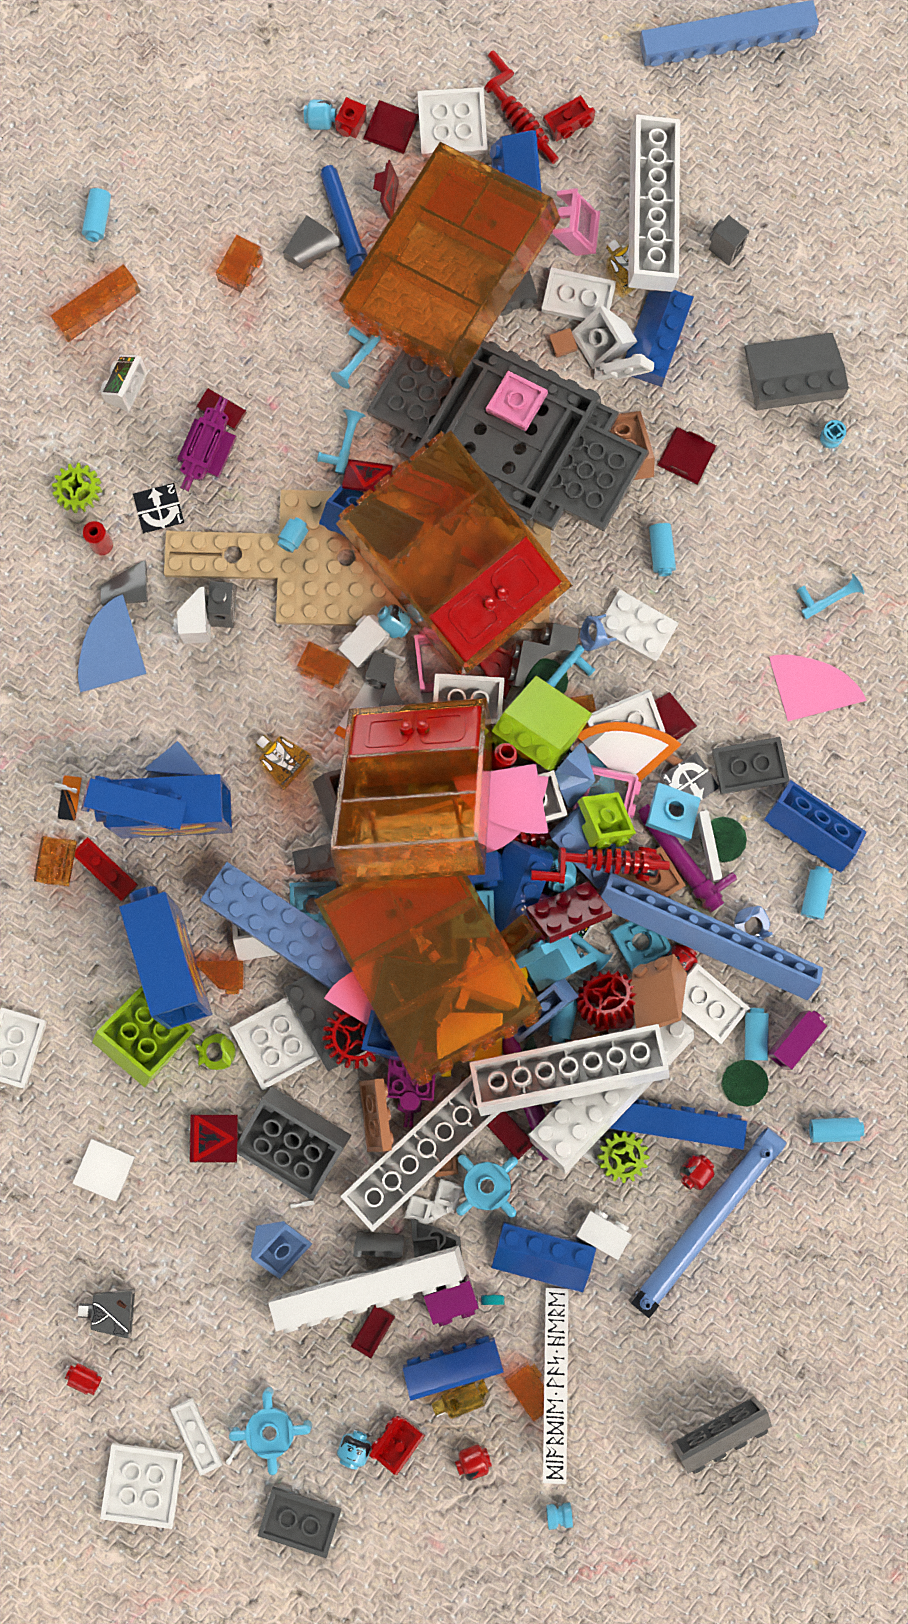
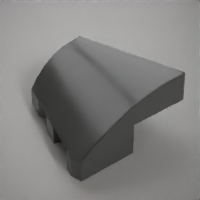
M306 215L284 249V259L304 270L311 266L315 260H321L327 256L326 253L336 247H342L343 242L329 229Z

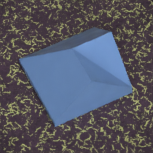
M580 743L555 771L560 791L569 808H572L596 781L584 743Z
M284 1221L258 1225L255 1230L251 1258L274 1276L281 1279L312 1243Z

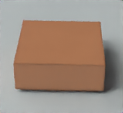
M570 328L549 335L556 358L577 351L578 347Z
M456 1154L435 1173V1177L459 1174Z

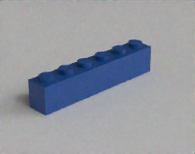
M636 1099L610 1127V1129L744 1150L747 1121L741 1120L742 1115L728 1113L727 1118L718 1117V1112L704 1110V1114L695 1113V1108L681 1106V1110L671 1109L672 1104L658 1102L657 1107L649 1106V1101Z

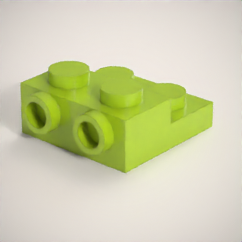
M619 792L586 796L577 801L586 821L581 827L590 847L597 846L598 849L602 850L608 848L611 844H615L616 847H622L628 844L629 839L636 834Z

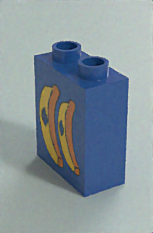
M221 774L110 780L109 783L119 785L120 781L134 784V789L142 791L144 787L158 790L157 794L167 796V793L181 795V800L187 802L179 831L144 824V821H127L119 815H116V817L104 816L97 813V810H94L96 821L103 822L105 828L121 839L232 833L231 788Z
M156 886L144 887L129 894L131 903L119 906L151 1017L166 1029H172L213 1015L182 910L166 892L158 893Z

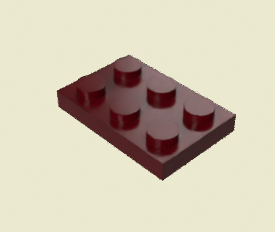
M589 881L526 908L527 915L550 944L612 917V909Z

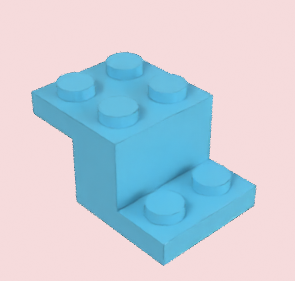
M569 936L551 944L546 939L530 946L529 949L514 956L516 960L508 964L512 973L526 966L535 985L541 991L597 961V958L593 952L584 956L583 952L578 954Z

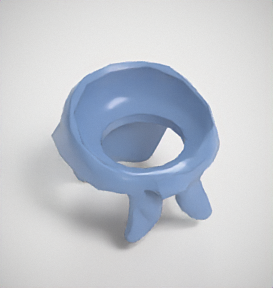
M606 614L593 617L587 616L580 630V640L584 650L592 651L617 640V638H607L603 624L600 619L606 617ZM592 623L597 628L595 641L592 640L589 633V627Z
M761 906L746 907L737 913L734 920V928L747 933L744 928L745 922L751 917H757L761 920L762 928L758 934L752 936L764 940L773 934L768 932L770 921Z

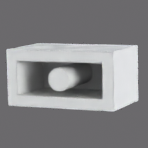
M364 615L356 623L357 628L353 633L348 632L342 638L341 642L343 644L338 648L357 668L364 667L372 658L374 651L377 652L390 638V634L380 626L375 615Z
M597 1208L594 1212L588 1209L575 1235L619 1260L632 1234L627 1232L629 1227L617 1220L615 1224L606 1220L608 1215Z

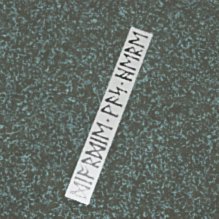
M546 1288L543 1483L566 1484L568 1289Z

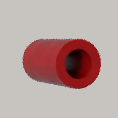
M91 521L84 526L83 537L92 551L101 556L110 553L113 548V540L103 524Z

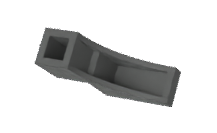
M546 623L541 632L542 644L526 640H516V644L512 646L511 657H513L512 665L507 671L508 685L524 687L528 673L544 656L562 650L575 651L579 628Z
M374 651L365 679L369 682L368 685L373 688H385L377 709L378 714L413 711L403 702L395 687L396 658Z

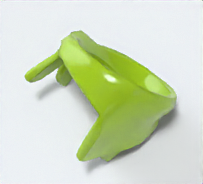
M213 1034L205 1038L201 1046L195 1044L197 1051H199L198 1065L204 1063L212 1070L229 1068L236 1056L235 1045L225 1034ZM211 1043H219L222 1049V1058L217 1062L210 1060L207 1056V1048Z

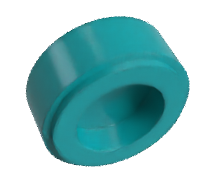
M482 1295L481 1305H505V1296Z

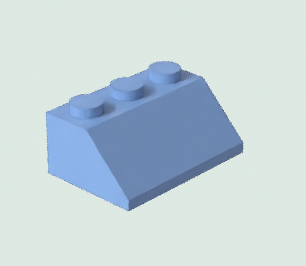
M579 806L549 832L552 840L559 847L565 848L566 853L584 854L587 849H592L593 855H595V851L598 849L597 846L590 847L581 827L586 821ZM611 844L608 848H606H611L612 856L615 848L621 849V857L623 855V851L627 850L624 846L616 847L615 844ZM575 863L598 889L604 884L610 874L603 871V865L600 871L594 870V864H592L591 869H586L583 863Z

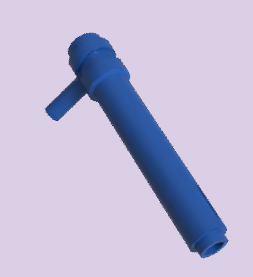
M327 165L321 169L320 176L346 253L344 256L347 264L350 265L349 271L351 276L356 281L365 280L371 276V264L391 260V254L387 251L367 255L365 247L362 246L338 171L333 165Z

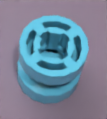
M838 420L829 421L820 434L822 445L829 449L838 447L846 435L845 425Z
M570 1502L563 1503L559 1508H556L554 1504H546L549 1530L557 1529L558 1524L565 1528H573Z

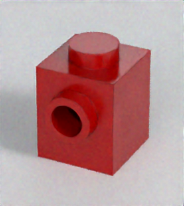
M346 97L335 118L336 130L345 137L351 136L356 139L367 117L366 105Z

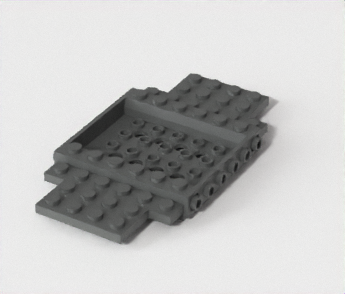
M410 336L367 409L368 415L404 432L394 450L395 453L411 460L415 471L448 483L457 495L461 497L468 496L481 507L486 505L492 508L493 512L501 517L506 515L512 518L513 522L521 527L526 525L532 528L536 522L553 531L563 513L566 512L605 532L648 456V450L610 433L619 416V412L601 404V397L596 391L592 389L586 390L580 387L574 380H565L559 377L553 370L548 369L546 371L532 360L526 361L521 359L517 353L510 350L507 352L492 341L486 342L481 340L477 344L460 336L451 353L448 354ZM507 371L548 390L542 405L548 407L549 411L545 416H538L536 414L531 424L538 428L534 435H528L524 430L496 416H489L485 413L487 405ZM479 424L487 427V431L483 435L474 433V428ZM468 443L476 446V450L472 454H465L463 452V447ZM524 444L527 447L526 452L521 455L514 453L515 445ZM506 463H513L516 468L513 473L506 474L502 470L503 466Z

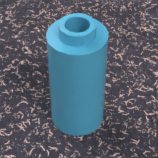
M100 188L89 190L82 235L91 242H98L104 238L111 201V194L106 190Z
M659 523L649 526L653 572L658 573L661 577L670 576L672 571L676 570L671 524Z
M816 866L815 870H810L801 916L824 920L833 874L829 873L828 868Z
M576 999L551 1019L548 1035L552 1036L551 1041L565 1043L566 1039L571 1040L578 1005Z
M750 1008V1013L745 1014L744 1060L768 1061L769 1013H764L763 1008Z
M858 1117L810 1119L811 1143L860 1141L861 1136H864V1124L859 1121Z

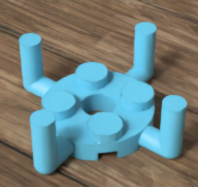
M460 1154L458 1162L467 1171L463 1184L467 1199L457 1206V1214L463 1216L473 1206L481 1210H493L500 1207L509 1217H515L516 1210L507 1201L511 1191V1181L507 1173L517 1165L518 1159L515 1156H510L502 1166L493 1162H481L474 1165L465 1154ZM485 1179H490L494 1183V1189L490 1193H484L480 1188L481 1182Z
M267 1387L262 1394L263 1409L258 1410L252 1415L246 1430L234 1427L229 1434V1439L231 1441L246 1440L247 1445L253 1452L267 1459L268 1473L275 1475L279 1469L277 1457L288 1450L294 1436L309 1434L312 1429V1422L306 1420L303 1425H293L287 1412L273 1407L272 1396L274 1390L272 1387ZM271 1426L275 1428L277 1435L274 1439L264 1437L263 1429L265 1427Z

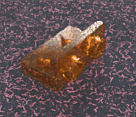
M42 836L34 882L69 887L77 841Z

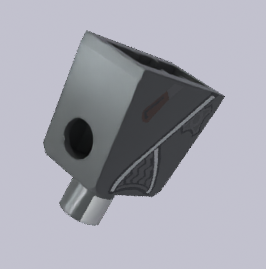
M210 581L207 613L211 627L234 628L236 584Z
M135 1289L96 1293L93 1295L92 1304H79L78 1317L91 1318L90 1328L93 1331L129 1338L132 1335Z

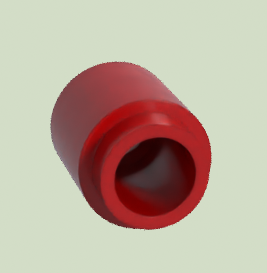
M509 743L498 745L489 757V767L493 771L511 768L517 759L515 747Z
M79 1363L75 1367L71 1365L65 1376V1379L68 1380L67 1386L85 1395L89 1393L93 1396L103 1378L98 1376V1372Z

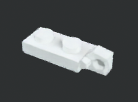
M634 354L626 359H614L610 363L601 362L594 365V378L598 381L609 378L618 380L652 372L654 370V362L642 354Z

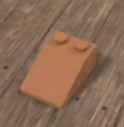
M641 411L619 414L610 433L648 450V456L634 480L654 477L655 457Z
M672 954L660 957L653 962L641 964L633 968L631 976L633 980L630 982V986H634L631 992L636 993L632 997V1000L636 1002L633 1005L636 1028L659 1024L660 1028L681 1021L687 972L676 956Z

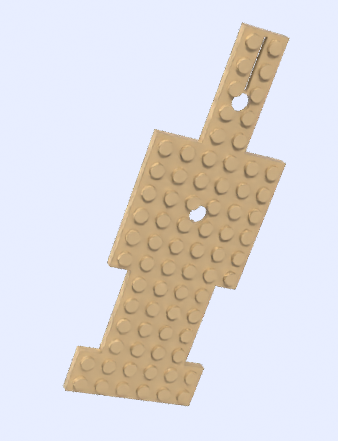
M281 490L279 534L166 531L164 576L173 578L277 580L276 624L356 626L358 620L364 615H375L377 617L382 607L396 604L410 615L411 628H413V606H443L445 604L463 546L477 553L490 567L517 545L522 537L526 536L550 566L551 530L536 522L532 528L526 525L521 527L508 516L416 515V497L394 492H387V494L363 492L424 522L408 555L400 564L390 561L387 557L377 552L368 550L357 542L348 540L337 532L329 531L325 526L319 524L326 501L335 491ZM297 517L307 524L306 528L309 531L299 548L290 553L277 544L279 541L278 536L288 520H294ZM237 547L241 550L242 558L237 563L226 561L224 555L228 548ZM350 550L355 554V561L350 566H343L338 562V555L341 551ZM186 553H208V554H186ZM550 592L510 624L506 630L542 631L546 623H549Z

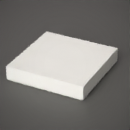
M91 1139L72 1184L113 1201H118L136 1157Z

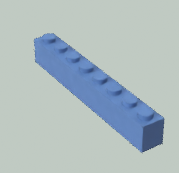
M809 0L642 30L639 43L644 66H659L665 62H681L687 58L694 57L699 59L709 54L721 55L732 50L743 51L754 46L765 47L770 43H787L798 38L808 39L815 36L819 22L814 1Z

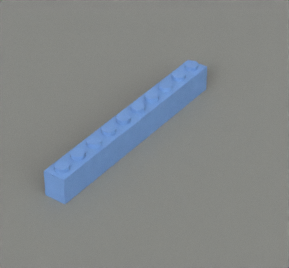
M612 872L599 891V895L612 909L613 914L807 1001L821 983L823 967Z

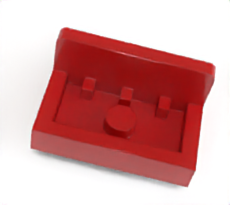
M580 95L544 115L543 121L557 142L562 138L567 139L580 128L585 129L589 127L594 121L596 111L593 107L589 108Z
M402 1416L393 1417L385 1427L386 1432L381 1438L379 1437L374 1441L371 1446L372 1451L369 1454L372 1459L378 1460L394 1475H398L426 1436Z

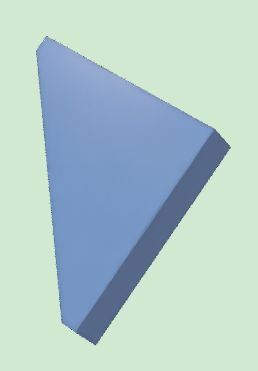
M178 741L145 767L148 772L205 775L203 770Z

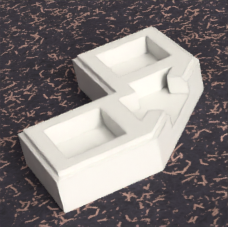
M440 1179L434 1201L412 1195L404 1218L410 1220L417 1219L419 1223L427 1225L455 1210L463 1185Z

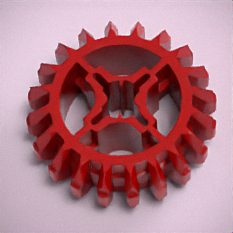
M608 970L607 974H602L599 971L597 977L590 975V981L583 980V987H579V997L576 999L577 1008L582 1019L587 1020L590 1026L595 1024L598 1030L605 1026V1029L608 1031L610 1026H614L617 1029L618 1024L626 1025L627 1019L633 1020V1005L636 1004L632 1000L636 993L631 992L634 986H630V982L633 979L629 980L626 974L621 976L619 971L612 974ZM619 991L623 993L626 997L621 996V994L617 992ZM591 1003H594L599 1009L593 1007Z
M342 1009V1015L335 1010L333 1016L336 1020L332 1018L326 1020L332 1026L323 1027V1031L328 1032L329 1035L323 1036L322 1040L330 1041V1044L324 1046V1049H333V1052L329 1054V1058L337 1054L339 1057L336 1060V1064L339 1065L344 1059V1067L349 1068L351 1062H353L354 1069L359 1068V1061H361L364 1067L368 1066L367 1058L371 1062H375L376 1057L370 1052L360 1056L348 1055L354 1045L362 1047L366 1024L359 1021L355 1027L344 1026L340 1022L353 1016ZM336 1029L345 1038L342 1050L336 1042ZM359 1029L358 1036L360 1041L355 1040L349 1045L351 1042L349 1038L352 1037L349 1036V1032L353 1033Z

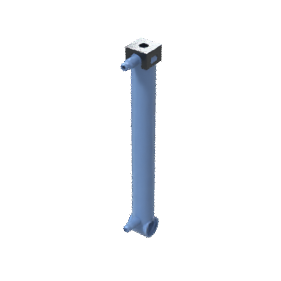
M769 1127L764 1129L755 1140L753 1147L650 1277L628 1300L634 1307L650 1319L660 1306L659 1303L770 1162L782 1152L787 1144L785 1140Z

